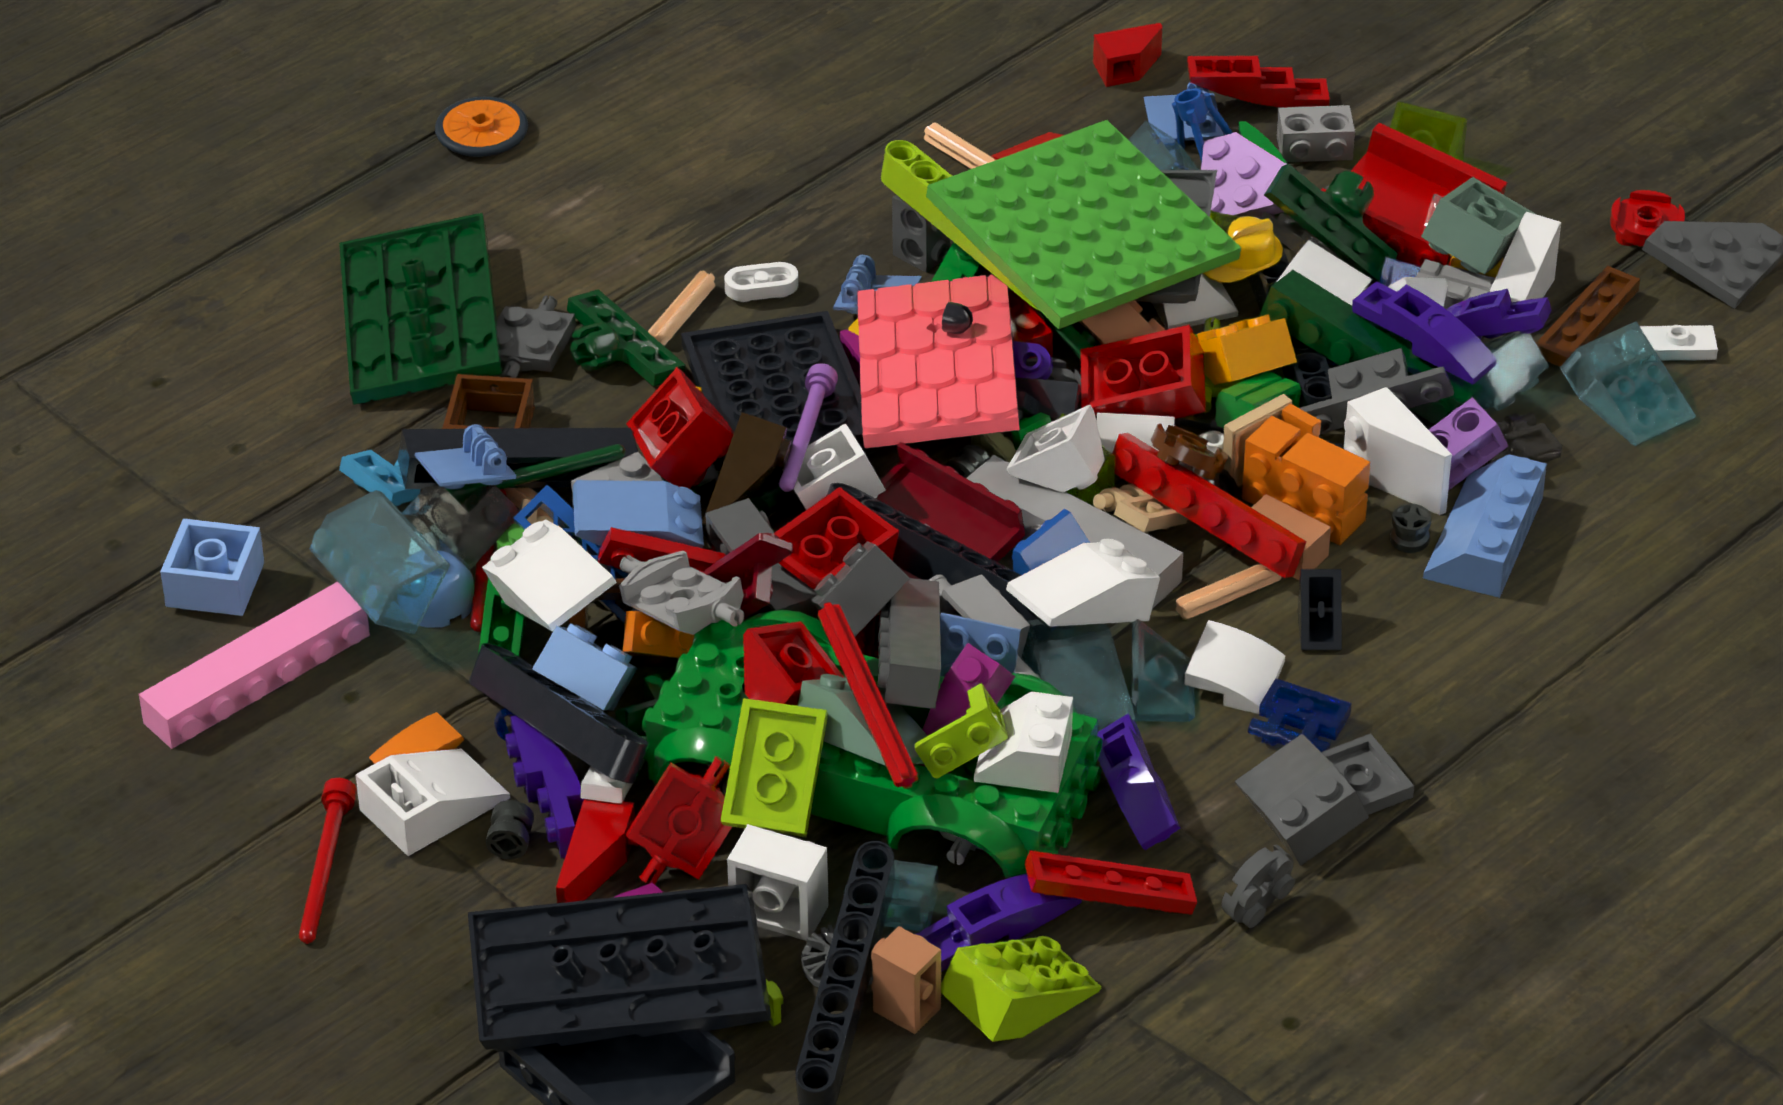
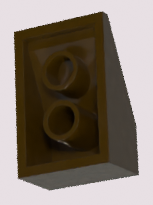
M741 412L706 513L747 498H753L774 477L777 468L784 470L791 450V440L786 439L787 427ZM706 514L702 522L704 536H707Z

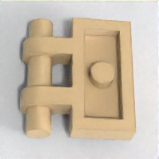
M1132 484L1123 485L1120 489L1116 487L1104 489L1093 498V504L1096 508L1107 512L1115 511L1114 515L1144 533L1186 524L1188 520L1183 515Z

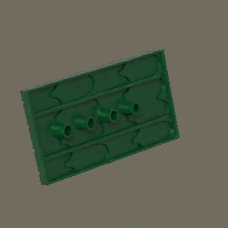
M483 212L339 243L349 384L353 405L370 402L371 399L375 401L404 395L409 391L413 393L442 387L447 383L448 385L455 384L457 374L478 376L502 374L488 238Z

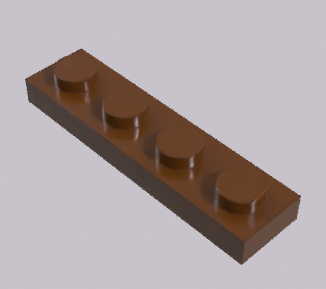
M1607 265L1535 343L1534 356L1568 369L1639 291L1640 278Z

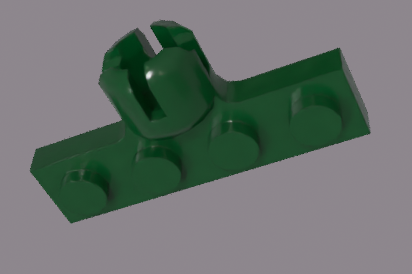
M1290 164L1281 166L1264 196L1348 265L1371 278L1370 283L1374 284L1376 281L1381 283L1398 253L1363 224V215L1374 198V188L1371 183L1367 181L1361 190L1358 187L1363 177L1355 172L1344 171L1335 175L1326 192H1324Z
M599 289L568 298L567 311L575 314V318L584 325L573 332V338H578V340L573 341L570 347L574 361L577 365H581L582 369L594 371L611 366L615 361H623L653 387L661 385L677 367L685 373L686 365Z

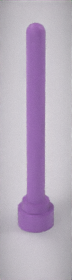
M815 364L810 367L805 379V387L809 395L779 482L780 488L785 492L792 491L795 487L823 399L834 392L838 381L837 372L827 364Z

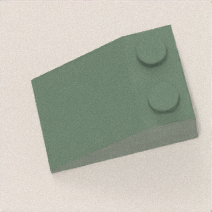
M1472 177L1440 199L1421 237L1429 241V246L1433 250L1445 255L1451 254L1461 260V265L1467 270L1486 274L1498 264L1508 251L1526 212L1535 213Z
M822 674L819 680L802 681L797 706L823 709L828 712L824 742L885 765L846 677ZM878 687L885 701V688ZM886 703L913 764H924L916 753L914 745L916 742L927 737L926 733L901 705Z

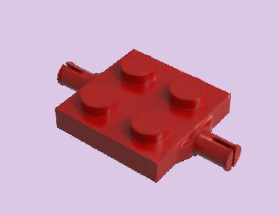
M715 756L714 761L703 777L690 774L670 762L626 832L627 838L643 846L652 857L642 875L639 876L645 883L648 881V884L653 883L656 885L666 866L682 869L693 877L700 879L732 826H725L721 823L725 794L718 787L719 782L731 766L725 760L722 762L720 757Z

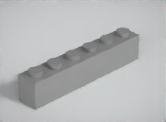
M995 455L966 478L973 483L984 485L989 492L1004 500L1013 501L1022 510L1025 530L1024 540L1040 529L1046 520L1052 519L1065 508L1072 513L1090 543L1101 542L1102 539H1113L1121 542L1124 545V549L1134 557L1145 561L1147 567L1160 577L1153 607L1182 582L1183 552L1067 492L1062 493L1010 476L1006 470L1009 462Z

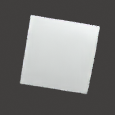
M1310 240L1301 248L1278 279L1279 281L1291 270H1295L1352 305L1354 298L1367 289L1372 280Z
M1208 620L1185 672V685L1224 694L1223 706L1263 715L1284 665L1285 655L1249 633Z

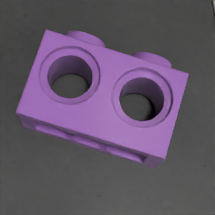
M1473 398L1454 409L1448 416L1428 429L1452 454L1448 490L1508 447L1497 423Z

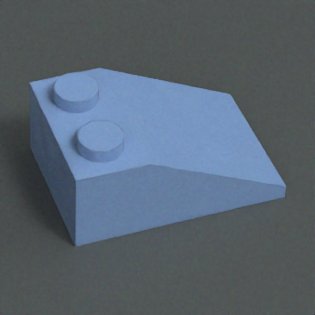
M576 480L573 484L575 536L601 546L610 528L613 527L699 548L704 546L700 495L695 494L686 487H678L666 481Z

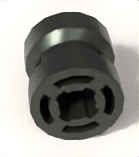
M516 800L501 801L495 805L491 817L492 826H490L486 838V846L492 854L503 859H516L526 853L529 844V833L534 822V813L531 808Z

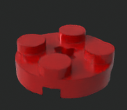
M1637 190L1630 192L1628 199L1620 202L1621 197L1615 200L1611 209L1610 225L1616 233L1615 240L1619 244L1643 247L1646 239L1664 221H1685V211L1680 204L1679 209L1671 204L1672 197L1664 193L1651 190Z

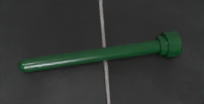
M615 444L513 470L516 474V479L502 480V483L497 485L471 483L465 484L460 489L441 487V492L447 510L451 511L463 508L464 503L471 502V497L620 460L625 456L626 450L622 445Z

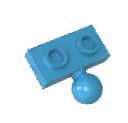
M372 450L343 456L341 459L339 471L351 478L356 485L365 488L379 498L381 503L391 507L419 499L421 489H405L398 460L393 466Z

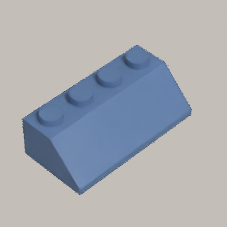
M1509 454L1467 476L1426 566L1423 579L1500 598L1543 499L1547 464Z

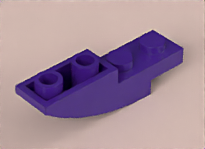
M1376 281L1352 300V312L1411 341L1413 355L1437 367H1444L1445 371L1471 384L1477 382L1497 366V359L1466 325L1443 306L1407 284L1400 290L1395 291Z
M1508 289L1471 297L1446 309L1466 325L1479 339L1482 336L1488 339L1496 338L1504 333L1520 331L1523 334L1536 332L1543 328L1552 311L1548 297L1512 302Z
M1128 713L1098 732V737L1103 739L1098 760L1132 831L1142 848L1147 850L1156 843L1165 841L1171 834L1178 831L1180 826L1163 781L1153 769L1138 726Z
M517 715L511 716L512 733L505 734V741L509 759L517 758V762L513 763L516 786H524L528 803L538 801L541 814L548 812L549 817L545 818L549 843L556 842L560 858H565L584 800L581 798V786L578 777L565 755L548 736Z
M1025 873L988 885L946 906L948 916L915 935L924 937L929 943L941 949L942 972L948 969L958 947L982 943L989 944L1002 937H1005L1007 941L1017 940L1082 903V899L1031 892L1028 876Z

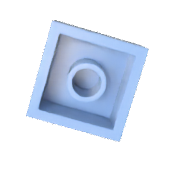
M183 519L160 571L165 606L243 616L264 565L260 527Z
M570 623L568 628L556 626L532 669L602 710L614 711L638 669L629 663L632 656L613 645L606 644L604 648L594 643L597 636L577 624L573 625Z

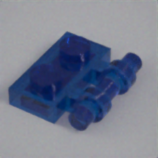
M1275 678L1259 707V716L1268 718V721L1265 722L1253 718L1249 724L1248 733L1262 738V743L1275 746L1277 743L1285 746L1303 734L1320 752L1330 749L1331 744L1319 740V736L1335 741L1351 715L1352 703ZM1286 724L1301 729L1303 731L1302 733H1298L1284 728V726Z

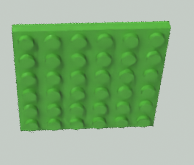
M1108 120L929 184L927 187L926 197L1058 329L1238 260L1240 257L1241 247Z

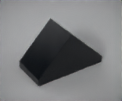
M1300 569L1297 612L1301 650H1342L1341 569Z

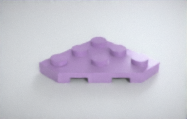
M1237 132L1204 141L1201 170H1217L1210 218L1220 228L1229 227L1234 220L1240 217L1263 218L1284 212L1266 198L1264 194L1281 166L1286 165V163Z

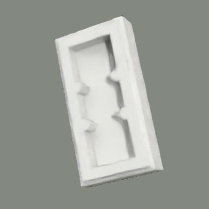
M1713 325L1638 326L1636 337L1641 361L1717 359L1718 348Z

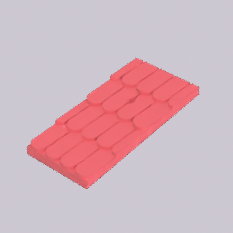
M991 274L989 277L982 275L952 279V281L942 280L917 283L915 286L909 284L878 288L876 291L874 289L858 291L860 384L864 448L898 445L900 442L906 444L1020 430L1008 286ZM948 302L965 305L972 312V325L965 332L953 334L942 330L943 312Z

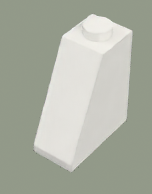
M1526 212L1490 292L1508 289L1512 302L1543 298L1555 280L1561 222Z

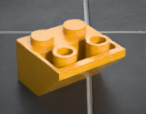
M1268 314L1235 322L1222 328L1197 333L1198 341L1204 351L1205 374L1214 385L1232 382L1297 362L1285 318L1270 321Z

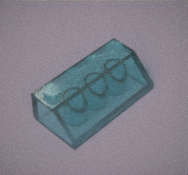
M377 490L327 514L321 527L315 532L309 548L375 624L414 635L450 567V564L384 493Z

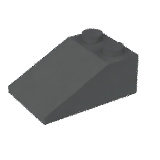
M868 541L863 546L858 543L843 558L845 566L835 576L830 573L824 577L814 590L817 595L811 600L818 611L823 609L824 604L827 602H831L832 605L839 604L854 636L868 624L910 579L883 551Z
M1303 734L1235 780L1238 788L1300 866L1369 818L1356 791L1334 764Z

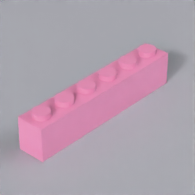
M334 583L140 693L139 699L143 723L171 749L175 748L370 636L366 605L340 583Z

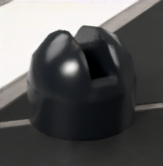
M948 302L943 312L942 330L953 334L965 332L972 325V312L965 305Z

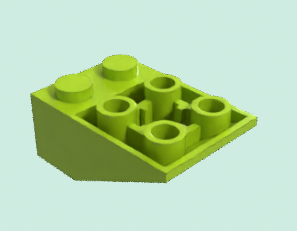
M1039 936L1036 938L958 947L941 983V993L992 1042L1022 1038L1098 993L1101 986L1088 975V970L1084 966L1074 962L1061 950V946L1057 941L1047 936Z

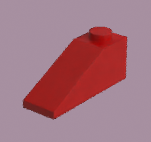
M590 799L583 800L556 885L557 903L586 900L627 862L631 846H638L636 842L626 836V832L635 820L633 802L623 801L620 804Z

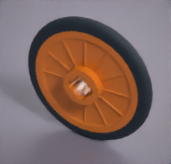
M473 97L458 101L447 107L439 115L435 124L436 136L443 146L455 153L474 157L491 156L508 151L523 140L528 130V120L525 113L514 103L496 97Z

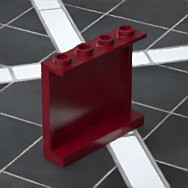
M902 442L897 445L900 462L880 480L886 490L880 493L876 499L923 524H927L940 533L996 562H999L1025 536L1022 510L1013 501L1004 500L989 492L984 485L973 483L959 475L952 467L939 464L920 449H913ZM901 569L909 578L920 579L917 576Z

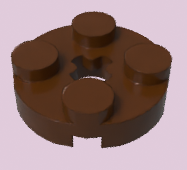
M1157 424L1150 439L1153 443L1152 446L1159 450L1158 458L1175 466H1178L1180 461L1193 467L1194 473L1209 480H1214L1216 474L1222 472L1228 459V455L1221 448L1218 447L1216 452L1213 453L1206 447L1208 440L1173 425H1168L1165 431L1162 424Z

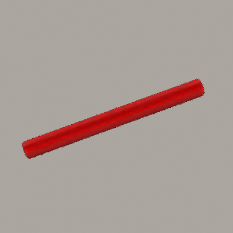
M827 602L824 604V608L818 611L819 620L895 786L909 789L912 787V783L918 780L915 766L839 604L832 605L831 602Z

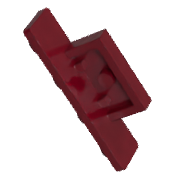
M758 533L702 572L725 584L732 581V578L736 576L740 578L744 595L740 609L744 612V619L770 603L773 595V585L771 583L772 566L793 553V544L779 539L777 535L772 533Z

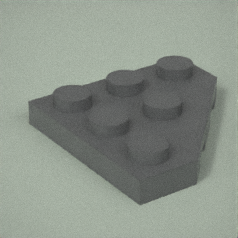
M1664 221L1646 239L1642 250L1735 309L1783 259V236L1763 223Z

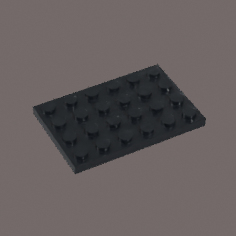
M828 311L681 333L682 347L696 386L702 389V394L728 422L733 432H735L741 412L787 427L786 439L791 440V447L809 395L805 387L807 373L810 367L815 364H827L837 372L838 381L834 392L823 399L808 445L846 423L860 447L864 448L861 389Z

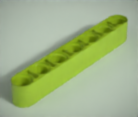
M895 140L888 143L885 148L881 172V181L884 185L1029 305L1039 310L926 197L929 184L949 178L952 175L914 144L904 140Z

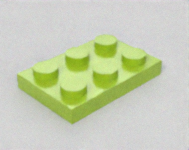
M743 698L721 816L722 825L746 828L747 825H752L780 834L800 837L807 836L828 719L827 710Z

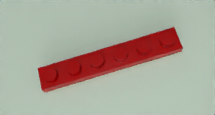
M1130 433L1118 435L1106 469L1281 577H1294L1307 541L1181 464L1175 466L1157 457L1158 450Z

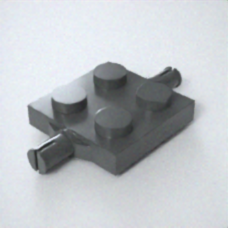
M548 295L543 297L537 309L505 306L497 320L501 366L504 368L499 377L516 378L521 371L531 370L552 372L577 326L575 314L553 311L558 302L553 296H549L548 299Z

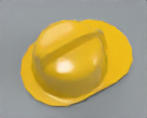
M1251 216L1240 217L1234 220L1227 228L1226 233L1241 247L1239 259L1203 274L1217 282L1231 283L1276 265L1282 258L1283 247L1280 240L1274 235L1272 221Z

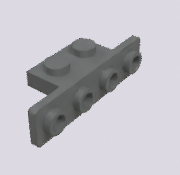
M1402 348L1328 369L1332 399L1301 407L1300 409L1321 420L1320 434H1325L1344 427L1348 401L1387 387L1407 408L1436 402L1453 396L1454 390L1444 367L1409 376L1406 357Z

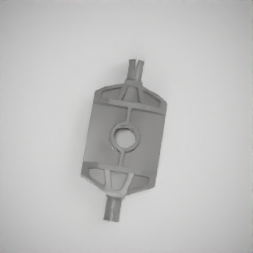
M685 551L653 558L647 562H641L628 555L627 559L624 557L620 562V569L625 573H629L619 585L623 603L678 631L694 635L712 622L717 623L720 620H724L732 626H737V623L740 625L744 620V612L740 609L744 596L740 578L736 576L732 578V581L725 584L689 566L687 552Z

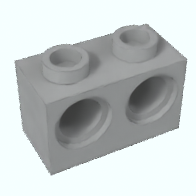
M1350 105L1278 108L1277 141L1279 152L1286 162L1353 160L1355 129Z

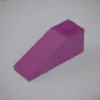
M967 643L943 678L937 694L936 708L930 709L922 730L929 736L966 715V710L971 707L967 691L980 683L984 685L997 705L1016 676L1001 664Z

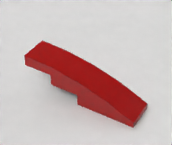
M1258 56L1187 57L1190 83L1218 94L1255 104L1280 108L1329 106L1330 97L1326 79H1294L1292 67H1260Z

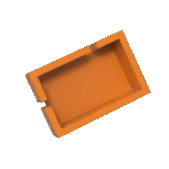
M1271 415L1245 440L1242 499L1254 505L1267 494L1330 526V541L1340 546L1366 520L1368 494L1364 492L1369 487L1371 462L1308 432L1283 457H1280L1279 455L1301 435V429Z

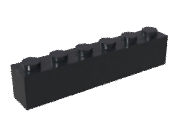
M484 428L487 434L496 441L498 447L506 453V464L512 471L615 444H620L625 448L626 453L624 457L638 452L631 428ZM402 429L398 463L405 489H441L415 457V453L463 448V435L466 429ZM615 461L510 488H544L546 485L550 488L571 487V480Z

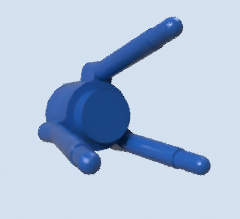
M1192 88L1177 94L1172 107L1175 113L1179 150L1185 149V121L1186 125L1192 128L1202 163L1204 141L1199 124L1206 120L1207 112L1209 111L1225 135L1231 134L1232 130L1214 106L1210 93L1202 94L1201 89Z

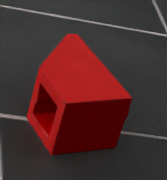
M1161 23L1094 34L1093 64L1106 87L1136 82L1142 79L1161 56L1163 29Z

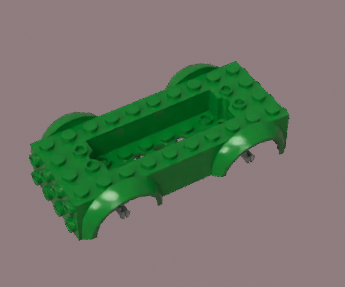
M777 610L756 614L743 621L740 625L737 623V626H732L724 620H720L717 623L712 622L695 633L690 650L687 654L683 653L680 656L675 674L670 681L666 680L663 683L658 701L653 708L649 707L643 717L642 730L646 732V740L649 742L644 760L648 761L649 780H653L656 786L670 762L673 764L697 762L707 764L710 767L715 756H718L722 759V762L725 760L731 765L743 698L749 699L745 694L743 634L748 628L802 621L845 677L824 628L818 619L797 611ZM863 654L878 685L879 659ZM1012 673L1016 677L997 706L1001 710L1030 692L1065 695L1050 683L1037 677ZM940 676L938 690L941 686L944 676ZM901 705L920 728L923 729L931 708ZM1073 707L1072 736L1058 793L974 782V773L979 755L953 769L950 774L946 773L939 778H934L927 767L915 764L918 780L912 783L911 788L904 789V787L895 786L885 765L823 741L811 814L885 835L888 845L898 850L899 840L903 834L912 830H937L943 838L954 841L947 853V858L950 862L955 863L957 858V865H960L964 862L969 849L975 851L978 848L987 852L1002 868L1006 879L1027 873L1025 861L1030 850L1058 854L1060 847H1067L1072 835V824L1075 818L1079 820L1082 818L1086 809L1089 791L1095 792L1099 785L1102 769L1097 767V760L1101 753L1103 739L1098 737V719L1078 714ZM728 768L718 784V787L724 794H726L730 768Z

